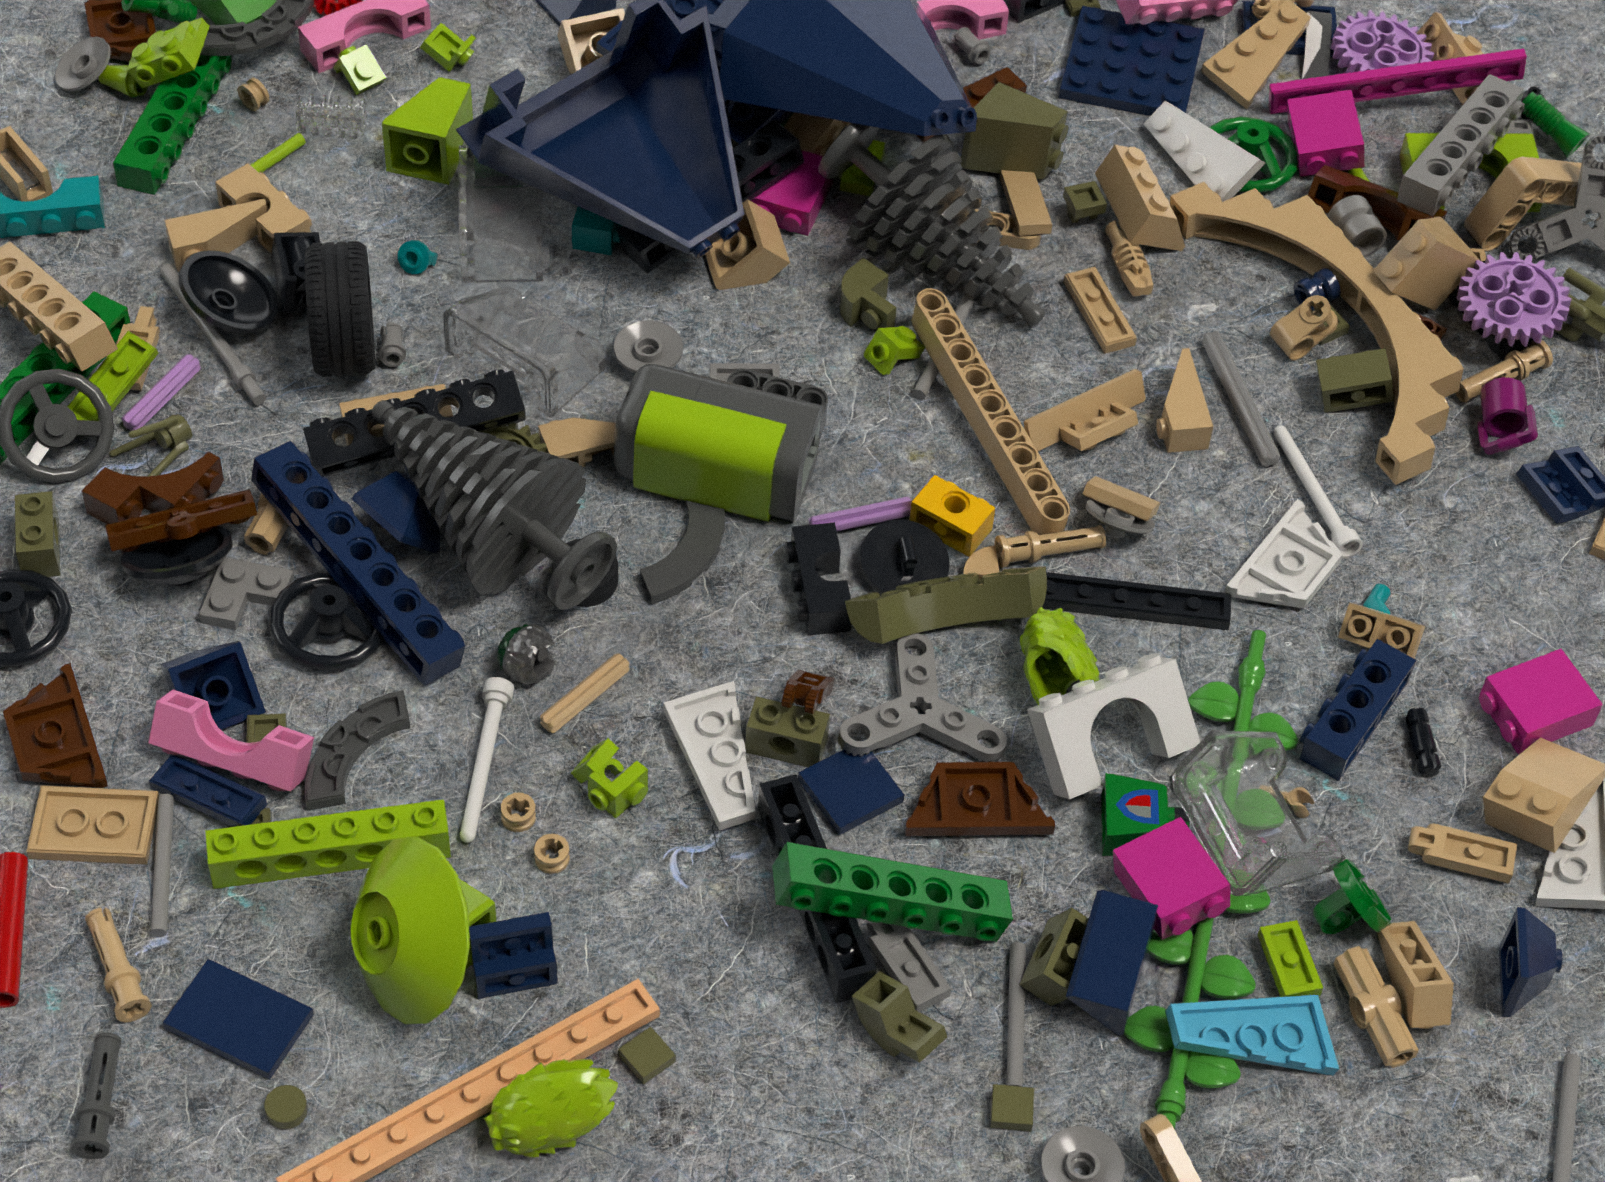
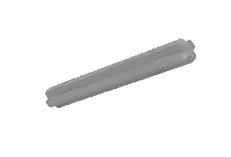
M1218 331L1205 333L1202 344L1261 464L1264 467L1276 465L1279 462L1280 453L1221 334Z

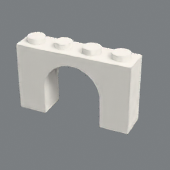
M1159 653L1143 656L1137 660L1138 665L1128 669L1126 666L1111 669L1105 672L1106 678L1096 682L1094 680H1085L1072 686L1073 691L1062 696L1060 693L1044 696L1038 700L1039 705L1027 709L1054 795L1072 799L1103 786L1092 751L1090 734L1092 724L1099 711L1116 699L1125 698L1138 711L1151 754L1170 758L1201 745L1176 659L1160 657Z

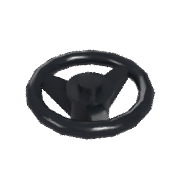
M9 569L0 572V637L11 638L16 652L12 653L0 652V667H17L39 660L54 650L68 632L72 608L67 593L52 578L32 570ZM49 595L53 599L57 611L55 625L44 639L31 647L27 632L32 628L35 621V615L31 607Z
M319 572L296 579L280 591L269 610V630L276 646L294 662L315 670H341L358 665L376 652L384 639L376 628L348 602L346 592L329 573ZM314 589L310 597V608L288 637L284 628L285 610L289 603L302 592ZM347 633L366 641L354 651L337 656L316 655L301 649L313 638L322 641H335L341 639Z

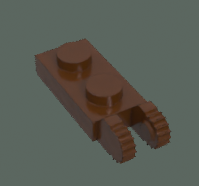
M798 669L787 680L781 706L791 708L793 703L805 706V712L814 714L817 705L821 704L831 694L835 678Z

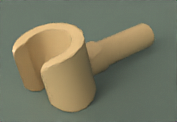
M1263 786L1259 788V791L1269 794L1273 799L1289 804L1294 814L1299 818H1306L1310 814L1303 803H1315L1309 792L1303 787L1294 788L1290 792H1282Z

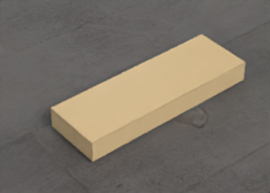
M1001 170L1000 181L1011 214L1014 217L1018 235L1050 234L1052 232V222L1035 173Z
M1096 267L1064 275L1063 283L1104 354L1136 345L1137 337Z

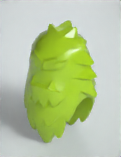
M1042 607L1038 608L1037 613H1034L1028 619L1024 632L1020 636L1021 650L1026 656L1023 670L1030 684L1032 697L1038 705V700L1044 696L1054 693H1060L1061 696L1066 694L1069 686L1077 680H1080V682L1085 680H1094L1096 682L1100 680L1099 670L1096 666L1097 659L1085 641V634L1074 622L1075 616L1069 612H1062V608L1053 611L1045 610Z
M563 1059L546 1065L538 1063L526 1074L518 1075L506 1087L501 1088L494 1098L491 1114L484 1119L489 1127L494 1150L505 1149L517 1155L538 1157L539 1153L555 1154V1148L575 1147L577 1138L593 1130L613 1110L615 1102L609 1100L617 1091L618 1082L608 1079L611 1075L609 1069L590 1068L594 1064L590 1059H577L569 1062Z

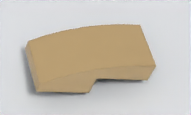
M1349 603L1338 638L1367 648H1371L1374 642L1379 639L1415 659L1425 626L1378 610Z

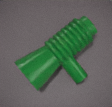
M190 0L121 1L124 11L150 13L154 17L178 24L184 21L191 22L197 16V7L192 5Z
M1531 92L1522 101L1525 103L1523 114L1530 121H1533L1544 133L1546 132L1547 136L1550 135L1567 158L1589 137L1590 133L1566 120L1565 115H1562L1558 109H1555L1556 107L1552 106L1541 94L1536 95L1534 92Z

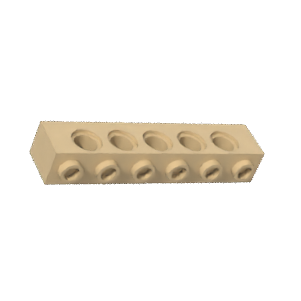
M9 241L0 247L1 307L5 308L8 306L18 322L23 320L34 336L39 334L44 344L50 350L55 348L64 363L68 364L71 362L82 372L118 349L105 322L12 242Z

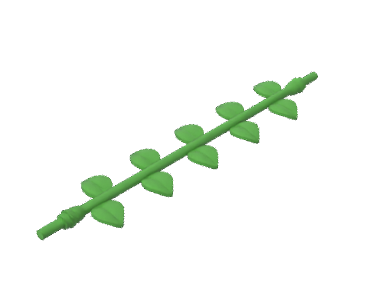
M1262 630L1252 631L1248 655L1243 659L1242 664L1238 668L1240 697L1232 686L1216 681L1205 684L1188 699L1190 708L1205 718L1217 722L1235 720L1225 774L1222 767L1215 761L1208 758H1196L1179 768L1172 778L1176 787L1193 797L1205 800L1221 797L1210 855L1207 847L1200 842L1221 873L1223 872L1232 822L1241 829L1259 832L1280 828L1283 826L1285 819L1275 800L1263 791L1250 790L1243 792L1236 799L1246 743L1255 750L1269 753L1292 750L1298 744V738L1294 730L1282 716L1271 712L1262 713L1251 720L1255 694L1259 691L1266 674L1265 664L1262 660L1266 633ZM1234 871L1224 876L1230 884L1231 906L1226 908V911L1247 914L1262 911L1269 907L1270 897L1255 875L1246 871ZM1206 918L1198 922L1194 937L1189 929L1181 935H1172L1161 940L1156 931L1153 930L1147 951L1148 954L1168 964L1180 965L1189 962L1182 1003L1198 1002L1201 989L1206 994L1220 999L1245 997L1255 991L1256 983L1240 959L1231 955H1219L1211 958L1206 963L1214 918ZM1155 1005L1147 1006L1128 1018L1124 1035L1136 1045L1146 1050L1167 1052L1173 1049L1168 1078L1161 1087L1155 1107L1157 1108L1156 1115L1163 1114L1175 1129L1176 1123L1181 1120L1182 1114L1186 1111L1184 1077L1190 1083L1199 1087L1220 1088L1239 1081L1241 1072L1233 1058L1174 1048L1165 1013L1166 1009Z

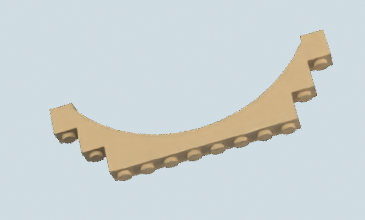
M1205 182L1170 195V206L1177 218L1181 234L1185 239L1195 236L1245 245L1281 258L1311 275L1323 268H1328L1332 271L1340 285V296L1360 315L1375 336L1380 348L1386 349L1394 390V419L1388 435L1379 439L1375 462L1395 485L1430 470L1435 451V445L1430 436L1445 430L1450 408L1445 397L1459 391L1464 368L1459 359L1452 356L1442 345L1439 337L1432 334L1422 323L1420 316L1404 303L1401 296L1392 293L1373 271L1375 268L1363 257L1362 252L1357 247H1354L1344 236L1341 228L1335 226L1325 215L1322 207L1316 205L1308 195H1305L1282 206L1273 208L1272 203L1267 198H1264L1256 188L1222 202L1218 193L1213 192Z

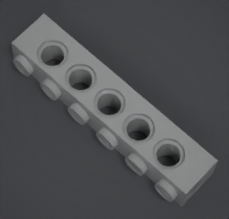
M1489 74L1403 175L1397 201L1430 216H1434L1441 206L1446 207L1453 196L1454 190L1456 188L1461 189L1465 184L1468 173L1477 170L1483 155H1489L1492 152L1497 138H1503L1509 129L1511 121H1517L1521 116L1525 103L1521 102L1524 88Z

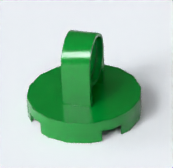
M1347 858L1333 867L1334 874L1341 888L1319 902L1313 910V916L1323 933H1339L1361 918L1377 933L1392 924L1390 922L1391 917L1374 889L1370 890L1368 885L1362 880L1365 876L1352 861Z

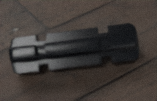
M1422 707L1417 709L1411 708L1408 710L1405 719L1408 729L1411 730L1409 734L1415 758L1420 760L1417 762L1419 773L1424 777L1429 775L1435 776L1439 774L1441 763L1439 756L1435 754L1437 748L1431 726L1427 724L1429 722L1427 711Z

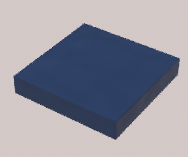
M841 750L798 772L799 782L838 835L904 802V793L872 751L867 755L860 756L857 754L853 756V753L847 754L846 750Z

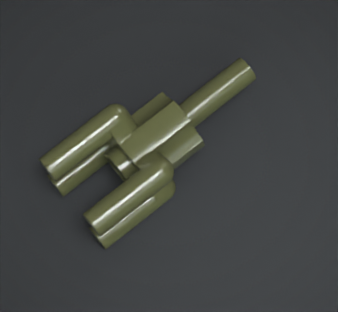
M1569 267L1563 275L1564 280L1588 294L1589 298L1585 301L1582 299L1578 300L1568 294V297L1571 298L1568 313L1573 318L1570 325L1563 321L1561 330L1554 331L1572 342L1579 340L1583 332L1597 341L1603 342L1605 340V306L1602 304L1605 301V289Z

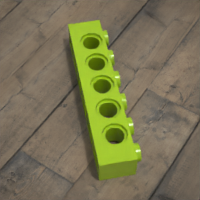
M444 799L205 830L208 867L213 889L368 869L374 857L394 839L420 837L439 848L446 858L451 857Z

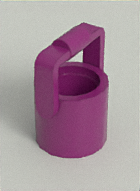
M1508 377L1497 378L1487 382L1480 391L1483 420L1477 422L1480 446L1488 455L1504 452L1537 439L1538 431L1535 411L1532 405H1527L1524 384L1517 379ZM1488 434L1499 439L1488 442Z

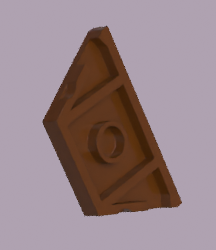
M89 0L85 2L90 37L103 38L110 46V58L130 62L132 51L139 44L148 43L150 36L156 32L153 16L150 13L124 11L121 5L122 0Z
M71 663L65 664L59 669L61 674L46 686L42 683L38 684L29 691L24 699L16 701L3 711L22 780L96 788L108 787Z
M937 762L930 775L928 785L924 787L918 799V805L911 818L909 817L906 822L905 836L1054 835L1055 821L1052 816L1047 817L1038 805V796L1030 786L1025 784L1023 775L1014 762Z

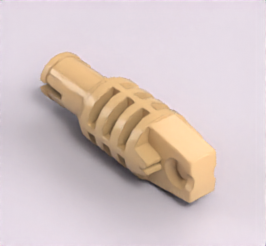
M1116 220L1110 222L1106 226L1105 232L1113 246L1111 256L1122 281L1132 296L1152 294L1153 281L1150 267L1140 245L1129 242L1119 220L1120 230Z

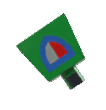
M1105 773L1100 794L1102 856H1113L1114 849L1179 817L1189 827L1190 809L1168 807L1167 787L1164 784Z

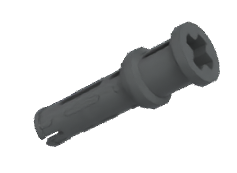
M99 1033L95 1036V1048L89 1072L85 1102L77 1109L76 1118L79 1121L77 1137L71 1142V1151L81 1158L100 1159L107 1156L110 1151L107 1136L109 1125L113 1124L115 1120V1112L110 1104L116 1077L119 1047L122 1041L118 1035L113 1033ZM102 1065H106L103 1084L99 1085Z

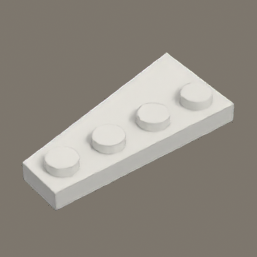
M1164 101L1143 124L1194 185L1205 182L1213 192L1218 193L1222 202L1233 198L1265 164L1264 161L1167 101Z
M734 681L664 702L666 718L719 831L754 820L756 810L750 773L747 767L746 749L742 737L739 707H737Z
M1605 778L1555 853L1549 852L1535 906L1605 909Z

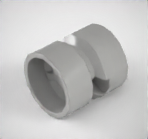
M1360 195L1348 196L1336 203L1329 211L1328 218L1335 226L1341 228L1344 236L1354 247H1357L1362 252L1363 257L1375 253L1386 241V230L1379 219L1375 217L1372 208L1364 197Z

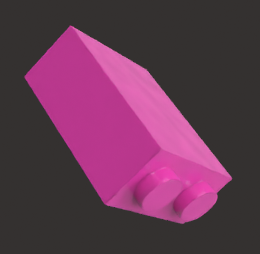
M1352 90L1287 99L1288 125L1296 148L1300 177L1315 175L1324 165L1340 171L1365 167L1364 141Z
M802 151L805 162L756 196L751 202L772 213L775 216L778 228L808 236L830 191L833 179H825L818 173V166L823 156Z
M1562 648L1487 676L1478 697L1482 709L1491 715L1500 728L1504 740L1511 743L1518 755L1540 737L1552 742L1593 726L1603 705Z
M1181 817L1113 850L1114 873L1131 897L1158 905L1154 930L1161 940L1172 935H1181L1188 931L1192 925L1206 918H1215L1231 906L1229 882Z

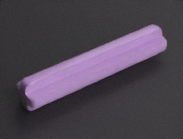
M186 354L122 417L124 427L130 431L143 427L200 370V361L196 357Z
M903 497L821 514L809 518V525L835 522L836 530L841 531L910 516L912 501L910 497Z

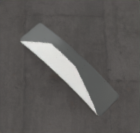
M1307 11L1311 19L1306 29L1302 79L1328 76L1332 14Z

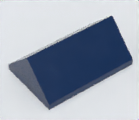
M1099 890L1095 896L1066 997L1119 1036L1124 1035L1153 934L1158 905L1113 892Z

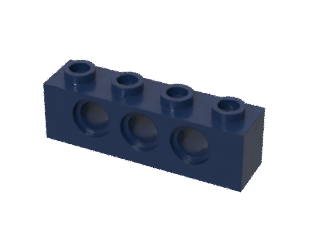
M1379 639L1374 642L1369 651L1363 648L1353 664L1354 672L1351 675L1345 673L1339 681L1335 690L1338 693L1334 699L1328 697L1324 701L1317 715L1320 718L1316 724L1310 722L1303 731L1299 742L1304 745L1299 759L1340 781L1408 684L1416 660Z

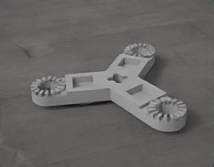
M1605 135L1592 137L1584 147L1574 207L1519 228L1511 235L1509 240L1510 251L1512 254L1518 252L1520 260H1525L1528 255H1532L1533 260L1584 239L1590 240L1605 252V161L1598 162L1592 153L1596 144L1605 142ZM1587 210L1593 214L1598 213L1599 218L1594 220L1595 226L1593 227L1581 222V219L1586 217L1585 211ZM1527 234L1532 235L1536 241L1535 248L1529 253L1520 252L1517 246L1519 238Z
M919 633L901 637L897 642L895 658L898 698L845 720L841 724L838 734V744L841 745V749L846 750L847 754L853 753V756L857 754L860 756L867 755L872 750L879 747L884 748L919 732L959 752L964 751L971 754L973 758L977 757L980 762L982 760H985V762L999 760L1003 756L1007 745L1006 735L1000 728L938 697L934 647L926 636ZM908 646L910 648L914 646L915 649L919 647L918 650H922V655H911L905 648L907 649ZM920 706L925 714H918L917 709L914 707ZM855 730L856 733L861 731L862 735L865 733L864 736L867 739L856 741L850 738L848 734L850 732L854 733ZM982 737L984 739L989 737L988 740L993 739L992 742H995L996 747H984L978 742V739L981 740Z

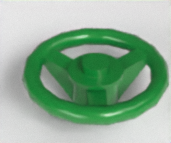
M1240 116L1223 119L1209 127L1220 135L1228 131L1237 130L1228 140L1265 162L1259 170L1268 179L1249 180L1238 192H1247L1254 188L1260 193L1274 191L1288 183L1298 169L1295 144L1292 138L1277 125L1259 118ZM1269 137L1280 144L1286 154V165L1282 171L1268 142Z

